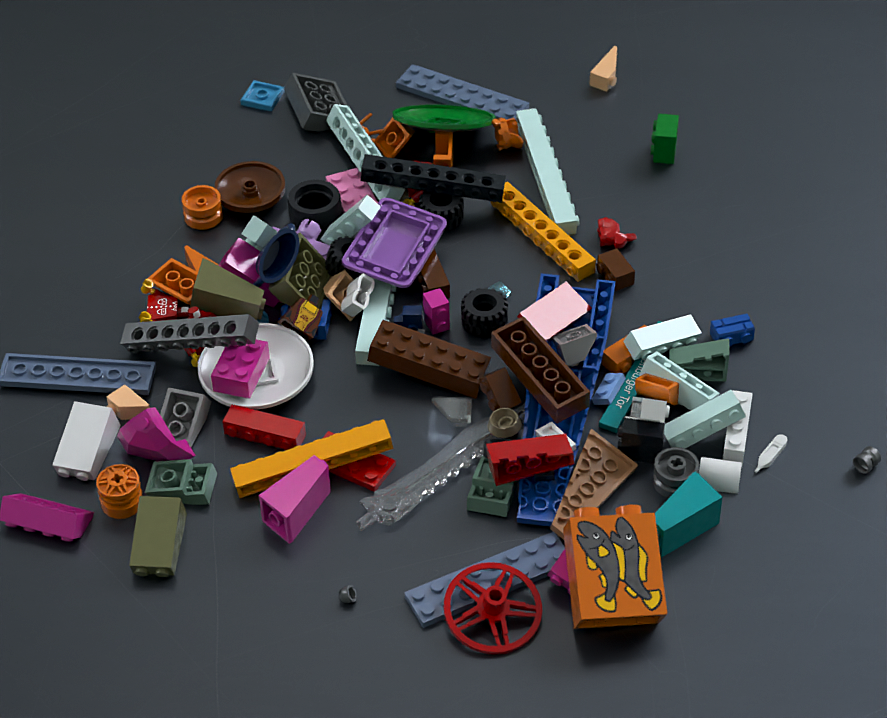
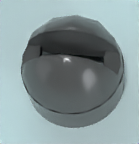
M352 585L345 586L339 591L341 602L351 603L356 601L357 595Z

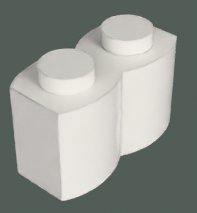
M363 273L353 280L347 287V296L342 301L341 311L354 317L364 310L369 303V294L374 289V279Z

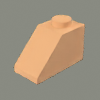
M125 384L106 396L107 407L112 408L115 415L121 420H130L145 409L150 408L146 401Z

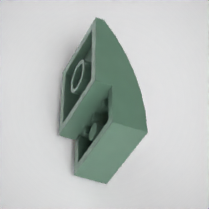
M482 455L467 496V510L507 517L517 480L496 486L489 468L488 459Z
M191 459L153 462L145 494L154 497L181 498L183 504H209L217 472L213 463L193 464Z

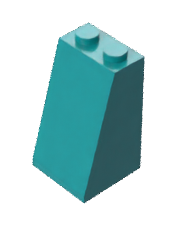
M696 471L687 478L655 513L661 558L720 523L723 497Z

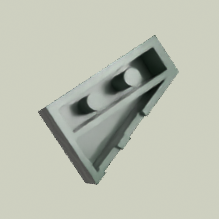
M729 338L669 349V360L699 380L727 381L730 355Z

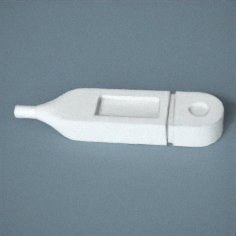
M777 435L759 456L755 473H758L762 468L769 467L787 445V437L785 435Z

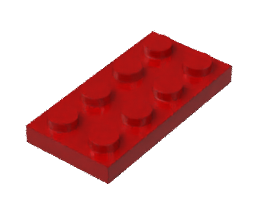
M328 431L323 438L332 436L335 433ZM379 453L329 469L328 471L376 492L395 468L396 460Z

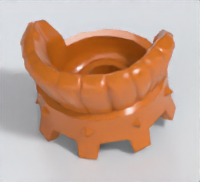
M495 118L492 120L499 151L510 147L522 148L523 140L519 136L516 119Z

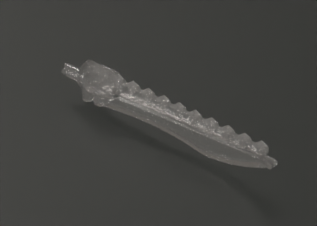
M525 404L512 409L518 414L522 424H524ZM490 417L462 430L446 447L411 473L384 489H378L374 492V496L361 499L360 504L364 506L368 513L356 521L359 530L367 529L376 521L380 524L393 525L397 520L412 511L417 504H420L423 495H432L435 491L434 487L445 485L446 479L457 476L460 468L470 467L472 459H480L483 455L485 440L499 438L488 431L487 425Z

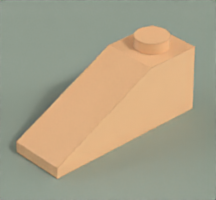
M614 46L590 72V86L607 92L616 84L617 46Z

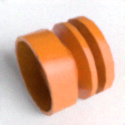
M125 464L106 467L97 477L96 486L101 508L111 518L125 519L135 515L138 511L139 497L143 496L139 475L131 466Z

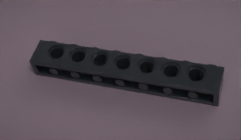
M365 154L361 167L360 181L502 203L506 175Z

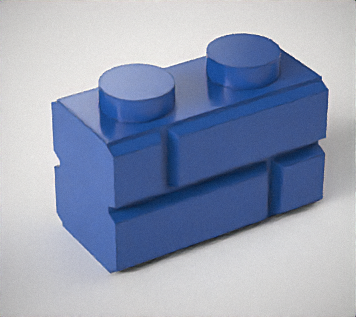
M748 314L711 321L710 335L714 341L729 338L730 347L733 344L748 343L754 340L755 327Z

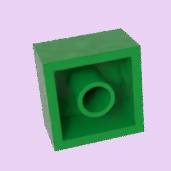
M658 113L657 120H654L651 142L654 145H651L650 155H654L653 162L674 164L679 115Z

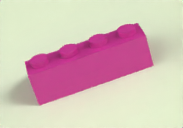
M22 493L3 496L0 507V521H4L6 526L17 527L19 525L24 527L23 530L30 532L39 530L42 531V535L50 537L58 535L64 541H73V539L81 538L94 516L93 511Z

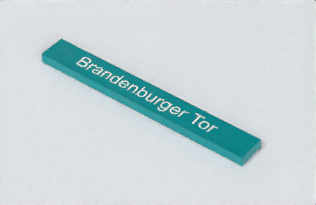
M640 358L634 361L613 402L607 407L600 419V428L615 433L618 432L619 426L622 425L625 416L628 415L632 407L633 397H638L635 390V379L640 377L639 374L646 359Z

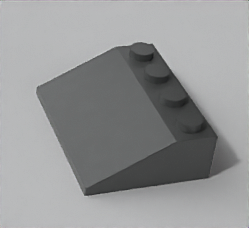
M291 73L284 87L302 128L306 131L319 132L331 129L326 120L333 105L347 106L336 81Z

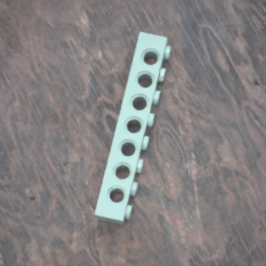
M334 104L326 121L361 172L365 154L382 155L349 106ZM368 183L379 201L383 198L399 201L405 191V188Z

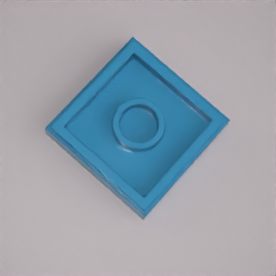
M253 81L240 100L241 105L272 112L285 92L284 87Z

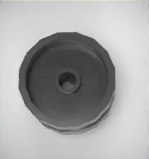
M679 447L667 448L659 452L654 464L653 485L655 490L660 495L670 498L693 472L696 471L698 473L699 461L691 451Z

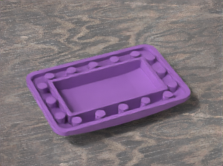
M383 198L378 202L381 207L373 220L359 231L344 254L342 265L347 269L361 274L364 273L369 277L388 284L407 288L413 283L446 228L447 221L444 217L391 198Z

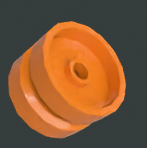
M198 185L189 188L182 195L183 215L188 226L203 230L215 227L221 222L223 211L221 196L217 189L212 186Z

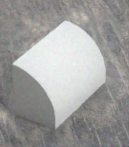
M701 457L699 475L716 491L738 494L742 462Z

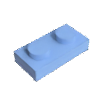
M607 373L591 399L594 405H610L626 379L623 373Z

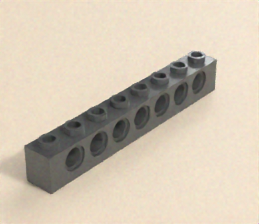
M249 314L126 323L120 344L131 353H138V351L153 352V350L168 351V349L183 350L184 348L199 349V347L214 348L215 346L230 347V345L246 346V344H255L259 322Z

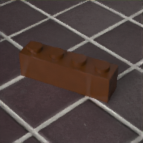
M433 249L416 277L418 284L421 283L422 294L440 288L445 297L450 298L449 281L436 251Z

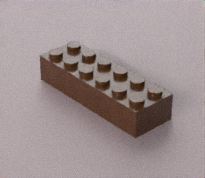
M524 316L491 332L492 349L556 424L590 407V391Z
M382 320L370 345L367 361L476 399L481 389L479 378L487 375L491 357Z

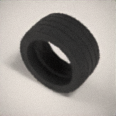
M318 179L307 180L295 185L288 195V212L291 222L296 228H299L303 220L309 219L310 221L307 225L314 221L320 226L321 232L326 231L334 221L341 217V197L337 187L328 181ZM314 202L327 204L323 208L314 210L302 208L303 205Z

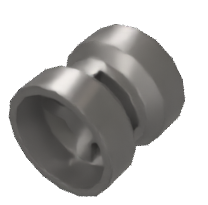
M867 446L861 454L853 458L854 467L863 474H867L873 466L881 462L879 451L872 446Z

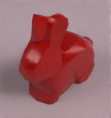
M604 217L598 220L597 234L600 238V246L614 245L615 249H620L628 241L637 239L634 233H621L619 224L613 219Z

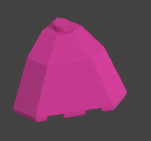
M156 407L145 409L130 419L118 432L117 438L127 454L154 461L192 459L196 456L186 439L175 440Z

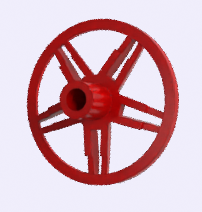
M486 562L464 569L451 581L445 594L443 610L450 631L462 644L485 654H505L521 648L535 635L542 617V601L536 586L524 573L506 564ZM479 570H503L494 586H490L486 590L476 582L466 578L469 574ZM509 572L511 574L505 589H503L500 585L506 573ZM514 575L527 585L533 595L535 605L506 598ZM460 581H462L466 586H468L470 589H472L474 592L480 595V597L478 598L468 588L464 587L460 583ZM458 586L477 603V606L466 611L456 620H453L450 601L454 589ZM510 608H511V609H517V610H523V611H533V612H536V613H525V612H523V611H510ZM477 613L480 616L476 619L467 622V624L457 627V625L463 623L464 621L473 617ZM505 616L535 618L528 632L519 640L509 644ZM488 619L497 646L477 643L465 636L461 630ZM499 622L505 644L502 646L495 626V623Z

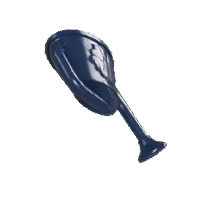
M293 223L282 227L260 251L256 261V272L259 277L253 285L260 287L265 282L274 283L279 281L293 266L300 245Z

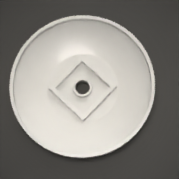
M259 323L256 339L268 342L270 358L250 399L213 391L211 374L225 348L223 346L204 348L198 361L199 380L209 396L226 406L231 407L233 404L253 410L274 407L292 399L309 382L314 367L311 348L302 336L287 327L271 323Z

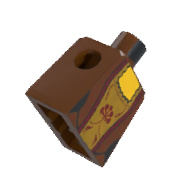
M312 294L309 295L307 300L303 297L299 298L277 323L295 331L306 342L310 341L316 334L323 314L322 310L316 307L319 298Z

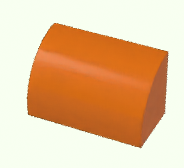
M647 373L635 379V390L638 395L667 401V404L678 405V382Z

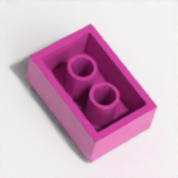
M256 339L255 344L225 347L211 374L213 391L250 399L270 358L268 342Z

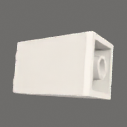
M74 401L52 465L58 475L62 477L74 476L83 481L96 479L121 426L112 408Z

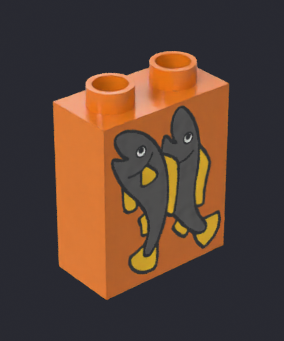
M640 505L620 506L615 509L616 515L600 516L599 508L584 507L574 510V517H570L563 528L574 629L659 624L667 615L655 513H642Z

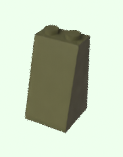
M202 258L193 287L190 308L196 306L199 310L212 312L217 316L249 314L255 320H261L266 299L263 298L264 290Z
M139 497L129 565L132 572L136 575L147 576V574H156L159 577L175 575L187 518V512L181 498Z

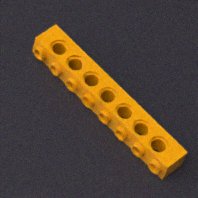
M508 181L505 182L502 203L490 201L491 205L496 207L504 217H507L515 227H518L525 236H528L536 246H539L547 256H550L558 266H561L576 281L579 282L594 274L596 259Z

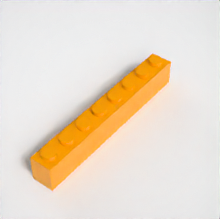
M382 419L361 427H354L342 433L333 434L323 439H317L308 444L298 445L292 449L280 451L264 458H258L252 462L239 464L236 467L230 468L239 498H243L267 490L313 455L320 460H324L328 464L329 469L391 450L393 449V444L385 420Z

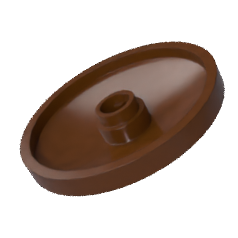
M246 161L234 164L222 171L215 181V189L218 190L221 196V205L229 210L240 213H255L271 208L282 199L286 189L285 178L282 172L275 166L260 161Z

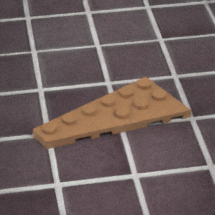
M591 429L550 529L564 540L563 528L569 518L574 517V510L584 507L599 508L637 469L638 464Z

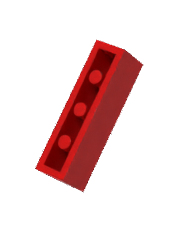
M233 404L223 419L224 434L284 450L301 445L306 437L305 422Z

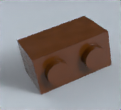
M617 248L598 255L596 269L599 274L603 275L605 280L616 281L614 291L634 285L635 270Z
M505 367L479 378L480 388L486 394L489 400L488 405L493 412L500 408H512L522 403Z

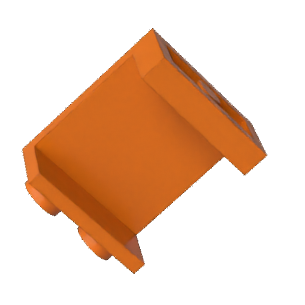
M435 132L436 155L433 157V164L453 167V132Z

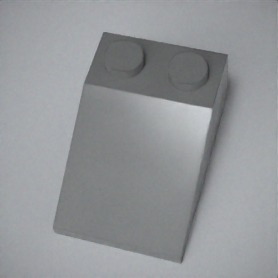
M168 388L160 416L176 441L186 439L189 446L192 447L207 419L212 401L204 394Z

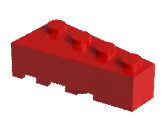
M566 434L486 444L489 468L496 486L574 464L573 451Z

